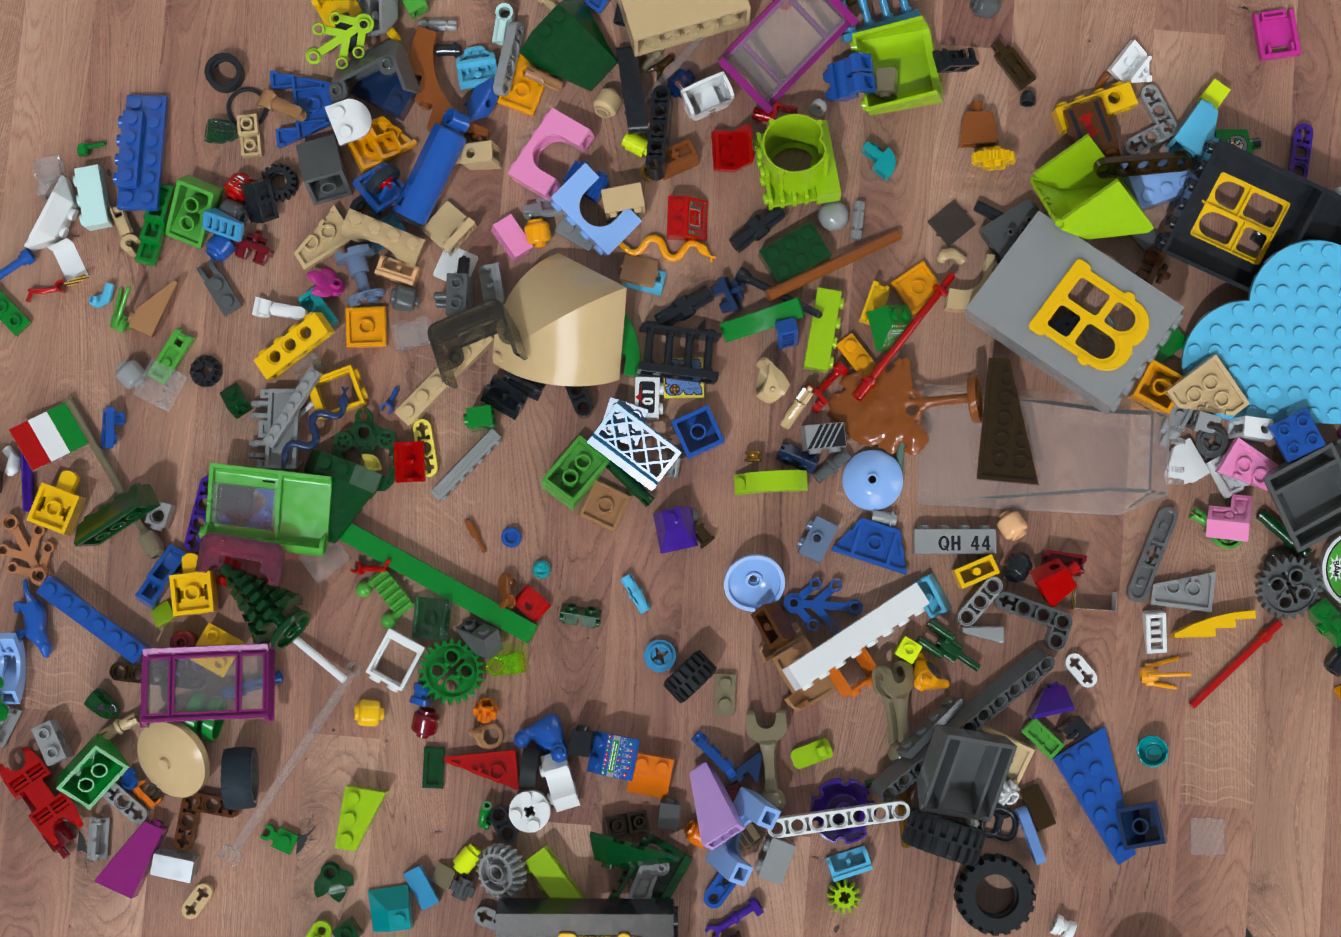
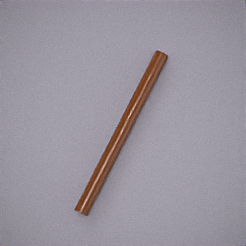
M897 228L765 290V294L768 300L772 301L901 240V233Z

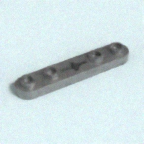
M1171 507L1161 508L1155 515L1126 589V595L1132 602H1142L1149 594L1178 519L1177 512ZM1155 544L1156 547L1154 554L1157 555V557L1152 558L1148 565L1147 562L1149 561L1150 556L1147 554V552L1152 551L1154 549Z

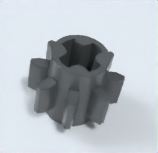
M460 876L458 880L454 878L449 889L453 890V897L466 901L467 897H473L476 887H473V880Z

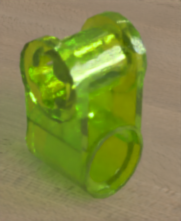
M524 652L490 659L486 665L487 672L492 676L527 672ZM493 661L501 664V668L498 669L497 673L494 669L490 668L494 664Z

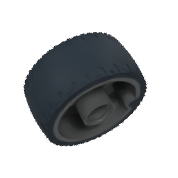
M232 747L223 751L221 760V794L225 809L240 810L257 806L259 766L257 752L254 747Z

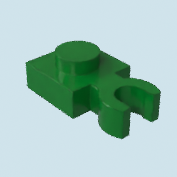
M266 824L265 828L270 830V835L261 834L260 838L266 841L273 840L271 847L290 855L300 835L283 827L276 831L273 825Z

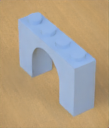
M584 163L549 198L552 201L550 205L557 212L561 210L566 215L564 219L572 227L576 225L581 230L579 234L586 241L590 239L594 243L593 248L598 254L607 256L642 220L629 209L622 211L606 226L597 227L586 222L580 212V200L582 195L599 176Z
M744 787L740 788L733 802L745 827L750 822H754L756 825L772 830L781 813L779 809L760 794ZM742 830L720 846L709 850L705 860L728 881L745 886L753 867L740 855L739 841Z

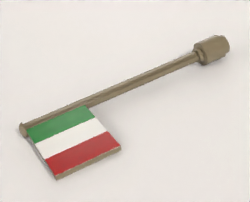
M67 397L64 399L63 404L9 429L32 472L90 445L117 494L126 493L121 481L76 406L74 397ZM139 519L135 522L140 532V537L137 540L146 556H149L151 560L164 553L165 545L157 531L147 528L143 519Z

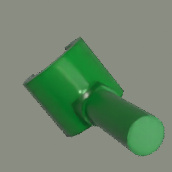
M102 141L94 144L80 143L77 146V154L80 157L89 156V150L106 146L105 142Z

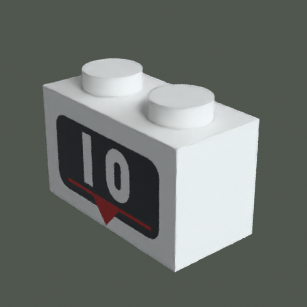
M636 377L635 405L649 409L646 420H659V415H663V403H659V397L664 395V383H660V377Z

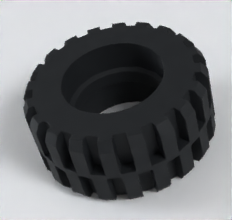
M915 807L910 810L902 834L903 842L910 846L970 866H975L978 863L986 838L985 831L936 813L923 812Z
M984 853L983 856H980L975 866L963 865L964 869L962 871L959 870L957 882H954L953 888L955 893L953 896L958 912L970 926L981 933L999 936L1001 933L1004 935L1011 934V930L1015 929L1017 931L1021 928V923H1027L1030 919L1028 917L1029 913L1033 912L1035 908L1033 901H1036V894L1033 890L1035 888L1034 882L1030 879L1031 876L1021 864L1009 856L1007 857L1000 853ZM993 874L1007 878L1013 887V897L1010 904L998 913H988L982 910L975 897L979 883L985 877Z

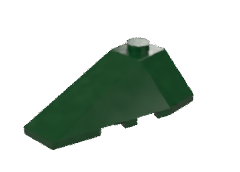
M590 831L589 836L594 860L602 862L601 867L613 870L614 866L629 868L678 862L679 857L645 846L642 847L628 841L624 842L614 837Z

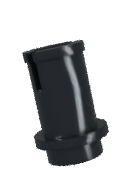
M454 42V44H437L436 55L438 57L454 56L457 58L462 56V46L457 42Z

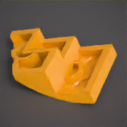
M381 116L372 120L371 128L363 139H358L346 145L359 169L364 173L384 161L387 163L417 146V141L415 139L411 140L402 133L400 128L392 125L388 119Z

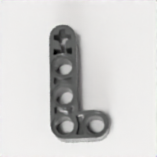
M1000 592L993 600L994 606L1001 611L1048 627L1044 637V644L1048 649L1060 650L1065 646L1073 622L1069 614L1009 592ZM1004 596H1006V601L1014 603L1013 605L1003 604V606H1001L1002 602L999 601V599L1004 598ZM1021 602L1027 605V611L1024 614L1018 609ZM1040 609L1045 610L1047 614L1043 621L1038 618V611ZM1060 616H1063L1066 620V624L1063 627L1057 624V619ZM1053 635L1059 638V644L1055 647L1050 642Z

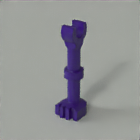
M753 896L748 899L749 904L737 912L733 911L730 913V917L716 925H708L705 931L714 930L716 934L712 937H719L723 930L734 923L738 924L741 922L740 919L751 912H754L757 917L764 913L763 907L757 898Z

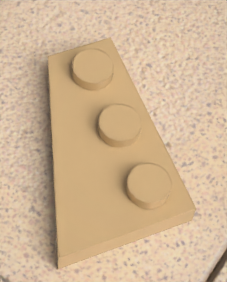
M335 205L330 209L329 214L324 220L322 219L318 223L319 226L314 232L308 235L294 252V255L305 271L353 242V240L341 236L344 219Z

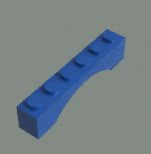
M48 576L36 592L133 664L142 663V649L153 648L137 635L99 612L77 594L73 588L56 576Z

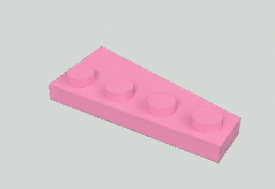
M1237 437L1234 438L1215 472L1268 491L1263 477L1269 470L1278 466V464Z

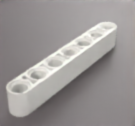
M897 799L891 802L883 801L779 816L776 822L781 823L783 826L782 830L778 833L770 829L767 830L772 837L782 838L900 821L909 816L910 808L905 801ZM899 804L905 806V812L902 815H897L894 812L895 807ZM878 807H882L885 810V814L881 818L874 816V811ZM858 810L864 812V818L861 821H856L853 818V814ZM837 813L844 816V820L840 824L833 822V816ZM816 816L823 818V824L819 827H815L812 824V820ZM796 819L803 822V826L799 830L791 827V823Z

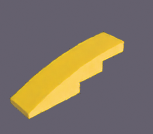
M1256 611L1229 612L1207 617L1187 624L1170 633V638L1216 636L1215 628L1236 627L1235 619H1256Z

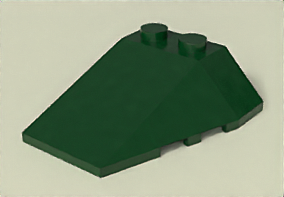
M563 0L558 3L530 33L519 51L534 67L541 68L556 77L559 76L568 80V82L590 92L618 64L589 9L580 0Z
M312 449L304 468V474L330 476L333 480L329 542L335 544L351 525L350 522L354 517L361 513L362 507L369 499L374 497L383 475L321 450Z

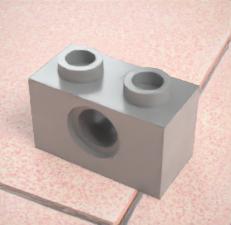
M58 719L49 720L31 729L47 766L56 765L74 756Z

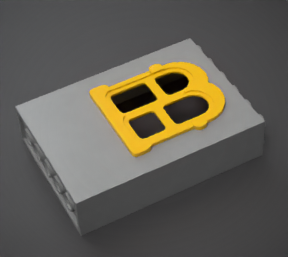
M1038 211L968 304L965 310V319L1108 415L1110 411L1115 412L1120 406L1123 399L1121 396L1123 394L1127 396L1135 383L1134 379L1139 380L1147 367V361L1151 363L1160 349L1158 346L1163 347L1172 333L1170 330H1176L1184 317V314H1182L1184 306L1078 236L1061 230L1060 227L1054 224L1051 218ZM1080 279L1087 280L1109 295V300L1097 315L1091 314L1068 298V294ZM1121 303L1134 313L1135 323L1130 330L1117 331L1105 323V318L1115 304ZM1060 306H1065L1080 317V321L1067 337L1061 335L1048 325V321ZM1087 325L1095 326L1113 339L1115 350L1110 357L1098 359L1076 344L1077 338Z

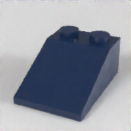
M380 70L358 81L351 92L358 98L404 122L416 101V93L402 89L397 73L385 75Z

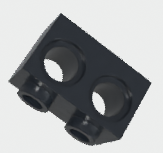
M578 725L571 730L568 755L590 756L594 730H589L590 726Z

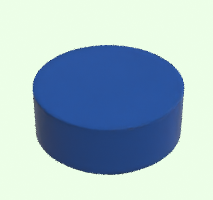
M509 527L502 532L501 540L505 546L514 548L521 543L522 535L518 529Z

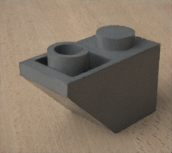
M470 617L456 627V631L471 650L481 657L489 660L503 649L499 630Z

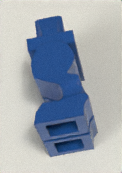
M861 52L850 54L844 60L827 65L828 70L823 72V80L826 83H830L831 88L825 92L826 100L847 102L858 98L859 93L876 92L874 74H870L873 72L871 54Z

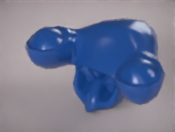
M556 713L540 718L531 726L519 730L514 735V743L519 748L526 747L533 740L537 748L543 751L545 755L551 754L552 760L557 763L564 762L568 757L562 723Z

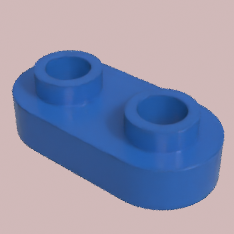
M720 873L716 875L704 893V902L710 908L720 907L736 885V883L730 881L727 884L723 883V876ZM712 893L718 895L716 900L710 899Z

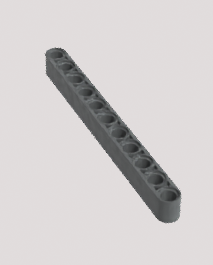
M1041 648L1033 649L964 705L944 726L978 731L1048 674L1055 666V659ZM930 741L912 759L899 758L873 780L871 788L884 802H891L917 781Z

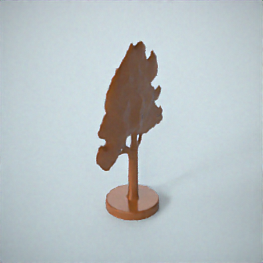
M907 357L903 359L898 358L893 362L895 366L887 373L885 368L876 379V387L868 392L862 402L857 401L851 395L864 376V373L860 371L846 375L839 382L846 390L841 393H834L828 400L830 412L827 413V416L831 417L836 423L844 422L845 434H848L850 438L857 441L860 445H868L869 447L878 445L879 448H883L889 454L895 453L901 443H905L903 452L910 455L918 454L927 445L929 436L924 428L920 426L923 411L930 407L968 403L973 423H981L983 418L982 393L977 373L969 374L967 378V393L925 397L912 388L913 381L910 361ZM919 406L915 414L910 416L907 413L906 409L908 407Z

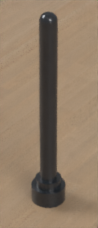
M741 267L735 276V280L739 284H750L764 292L772 287L752 277L750 271L744 267ZM784 294L778 297V299L787 301L794 299V297ZM800 301L804 312L816 318L822 317L823 313L820 310Z

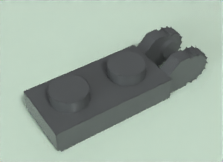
M209 260L207 263L215 274L213 277L209 278L201 266L197 268V271L205 281V286L221 312L226 317L241 308L242 304L223 273L218 270L212 260Z

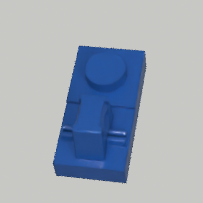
M115 407L103 408L101 449H111L116 445L117 433H114V426L125 424V413L114 411Z

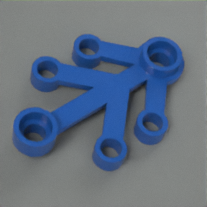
M818 578L811 579L809 585L799 594L791 593L785 597L784 608L790 613H797L807 624V628L810 631H816L819 628V622L816 619H812L804 608L813 609L827 625V629L830 632H837L840 625L824 609L847 611L853 616L859 615L863 610L862 603L857 599H852L848 603L825 601L834 592L841 590L842 583L837 579L832 580L829 586L814 600L804 599L813 590L821 588L822 583ZM814 580L819 582L818 588L812 587ZM833 582L839 583L837 590L832 588ZM792 599L797 600L798 604L796 607L790 605ZM856 603L858 605L857 611L851 609L852 604ZM815 621L817 624L816 628L811 629L809 623ZM830 623H836L837 628L831 630L829 627Z

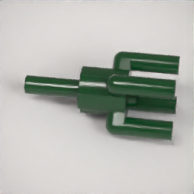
M930 619L926 626L941 636L935 645L920 636L915 642L935 657H945L952 663L959 659L977 672L981 665L962 652L964 646L955 640L956 635Z

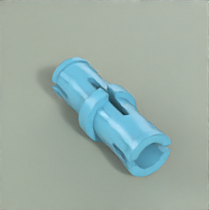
M631 573L620 579L629 594V599H632L640 615L651 609L642 593L644 591L642 588H639Z

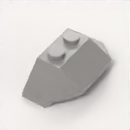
M357 0L363 11L362 13L369 14L374 21L372 31L366 34L368 37L385 34L398 19V0ZM361 21L360 25L362 27H366L368 23L366 21Z

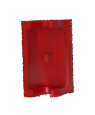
M424 441L393 442L395 483L426 481Z

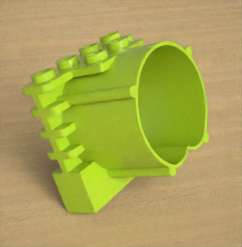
M788 114L776 120L769 119V126L764 134L756 132V139H753V148L757 155V169L760 170V186L765 188V193H762L764 205L768 204L769 210H773L774 207L785 208L787 205L794 207L800 203L807 205L813 201H816V204L840 201L841 188L827 120L822 121L819 119L816 121L806 115ZM790 149L805 151L812 158L810 168L803 171L784 170L776 166L772 161L778 154Z

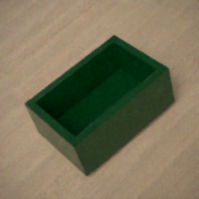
M812 221L759 250L758 253L760 260L775 285L830 260L832 256Z

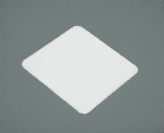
M460 248L452 256L443 250L433 275L446 281L447 273H457L458 260L465 255L470 258L469 276L471 277L478 261V256Z

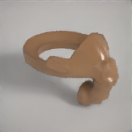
M481 723L479 727L471 728L468 731V734L476 740V744L480 748L495 749L503 740L502 729L494 723ZM493 728L498 732L499 738L496 743L487 744L484 741L483 737L487 729Z

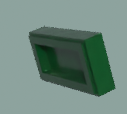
M424 747L422 788H444L445 747Z

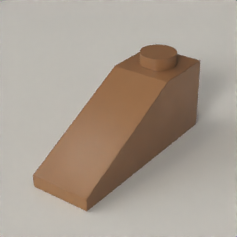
M172 281L139 306L136 312L132 311L127 320L130 323L128 327L153 338L178 283Z

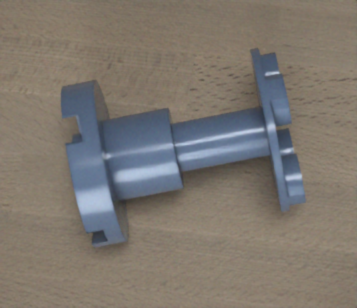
M368 244L356 245L347 248V252L344 254L341 251L334 254L336 264L347 265L350 277H355L359 293L347 298L350 307L359 306L362 304L361 302L365 301L375 303L380 301V297L386 295V289L384 288L371 289L367 278V273L370 272L367 259L375 255L373 245L370 247Z

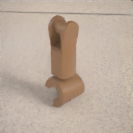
M264 88L256 103L257 106L265 107L272 112L275 110L300 122L305 121L307 118V112L302 110L300 106L279 98L267 88Z

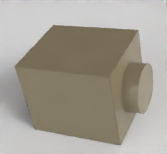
M896 67L876 68L875 93L877 98L890 100L892 97H897L899 74Z

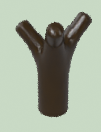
M669 54L644 73L656 71V80L660 81L663 70L674 61V58Z

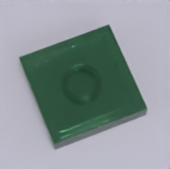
M415 597L411 637L448 641L452 600Z

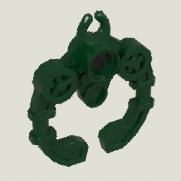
M359 408L355 414V424L347 431L339 432L334 436L331 455L344 459L343 452L350 450L353 446L356 448L360 458L362 454L373 455L377 445L381 448L389 449V456H393V466H389L390 472L388 476L382 477L377 491H386L395 483L393 442H398L397 435L393 430L383 429L375 424L372 412L368 408L364 409L368 417L366 420H362L360 414L363 409ZM363 426L367 427L370 431L367 438L362 437L360 434Z

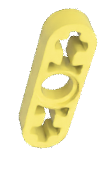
M419 419L413 425L414 439L419 441V437L423 438L422 432L417 430V428L421 427L422 423L428 426V429L425 430V436H430V439H422L420 441L430 443L432 447L428 454H424V458L433 456V459H429L430 465L434 466V469L431 470L430 474L425 470V476L434 477L439 471L432 425L425 419Z

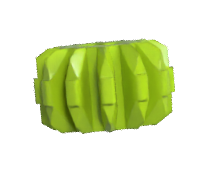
M845 878L843 879V885L839 881L835 882L836 888L833 885H829L833 893H826L827 897L832 898L827 903L828 905L835 904L833 906L834 912L840 908V913L844 915L845 908L848 909L849 913H852V905L855 908L859 907L855 900L860 901L862 897L855 895L860 892V888H854V881L850 882L847 886L848 881ZM840 893H849V895L846 896V901H843L842 898L841 900H839V898L841 897Z

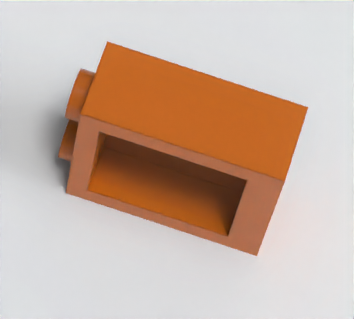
M865 647L861 649L862 653L856 656L855 659L866 677L850 687L839 669L833 667L829 670L831 673L829 677L842 698L849 695L853 698L862 692L861 687L865 685L868 688L872 685V671L877 666Z

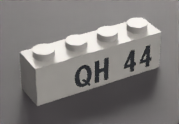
M917 525V529L912 530V554H996V529H990V525H978V529H970V525H958V529H950V525H938V529H930L929 525Z

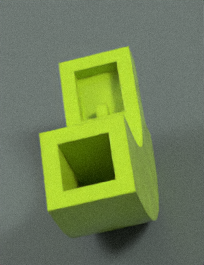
M807 470L759 471L734 475L735 495L808 491Z

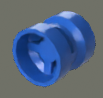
M414 682V694L410 697L409 702L429 707L430 695H426L429 689H421L424 684Z

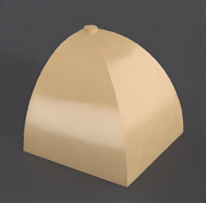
M560 253L549 256L532 267L519 280L508 296L496 325L492 356L493 363L521 378L550 385L593 386L619 380L627 287Z

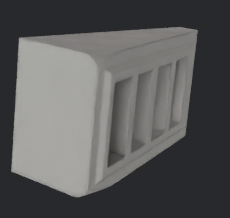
M1003 626L960 627V632L997 643H1004Z

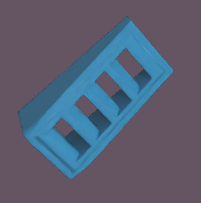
M217 208L204 211L203 229L225 238L242 242L243 222Z

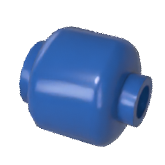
M214 234L205 244L207 255L214 261H225L236 250L234 240Z

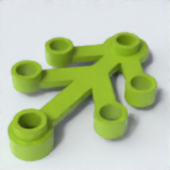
M332 11L329 15V21L332 24L342 22L353 25L346 30L315 22L312 27L315 35L328 34L336 37L319 48H308L305 55L306 60L311 64H317L321 61L322 55L341 44L339 57L336 59V66L339 69H345L348 66L347 55L350 38L358 33L357 44L354 46L352 53L355 58H362L365 54L363 47L366 34L371 32L374 27L373 18L369 14L360 13L356 17L340 14L338 11ZM336 14L339 16V20L334 21L331 16ZM366 21L368 25L366 27H362L360 25V22ZM320 25L322 31L317 32L315 26ZM358 48L361 49L362 54L357 55L355 53V50ZM315 53L317 59H311L310 54ZM340 59L345 60L346 64L341 66L339 65L338 61Z

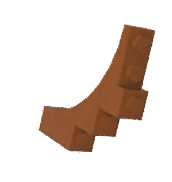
M418 26L408 59L416 80L421 81L419 85L421 93L416 94L415 100L421 109L427 111L432 109L427 125L430 133L435 123L442 125L443 115L449 108L454 107L449 103L438 83L436 45L438 44L439 36L436 31ZM470 121L469 128L462 136L467 135L476 142L489 141L491 134L489 129Z

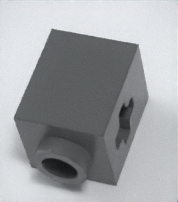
M665 798V802L660 801L657 828L678 830L681 804L677 803L676 799Z

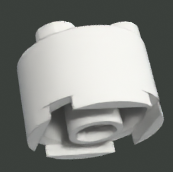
M527 789L518 793L509 806V818L512 824L517 829L529 833L542 829L550 819L552 812L547 795L537 789ZM533 806L535 814L528 815L525 808Z

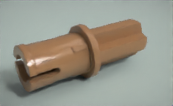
M530 65L524 71L523 77L538 83L540 87L543 85L559 92L563 86L562 81L548 75L546 71H539Z

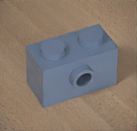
M816 516L814 520L810 518L805 528L808 530L805 538H800L796 547L799 548V554L820 564L838 526Z

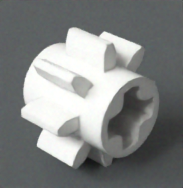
M1011 779L1008 782L1005 780L998 799L1002 806L1005 803L1012 805L1019 798L1017 792L1020 788Z

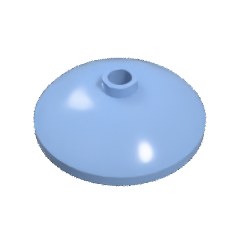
M867 450L858 453L847 463L843 472L842 483L845 494L853 504L865 510H880L890 506L900 495L903 487V474L899 464L892 456L879 450ZM870 476L876 477L875 483H869L868 479Z
M750 554L737 559L730 565L724 577V590L729 601L739 609L750 612L756 611L763 604L777 602L785 588V577L779 564L772 558L760 554ZM755 575L756 578L750 579V576Z

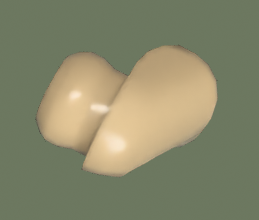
M954 248L941 249L938 252L936 260L944 264L946 260L953 259L962 266L967 257Z

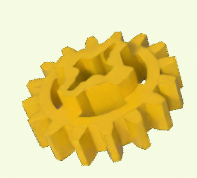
M1001 146L983 147L981 151L971 154V164L978 168L982 167L986 171L1004 170L1006 166L1016 163L1014 151L1005 150Z

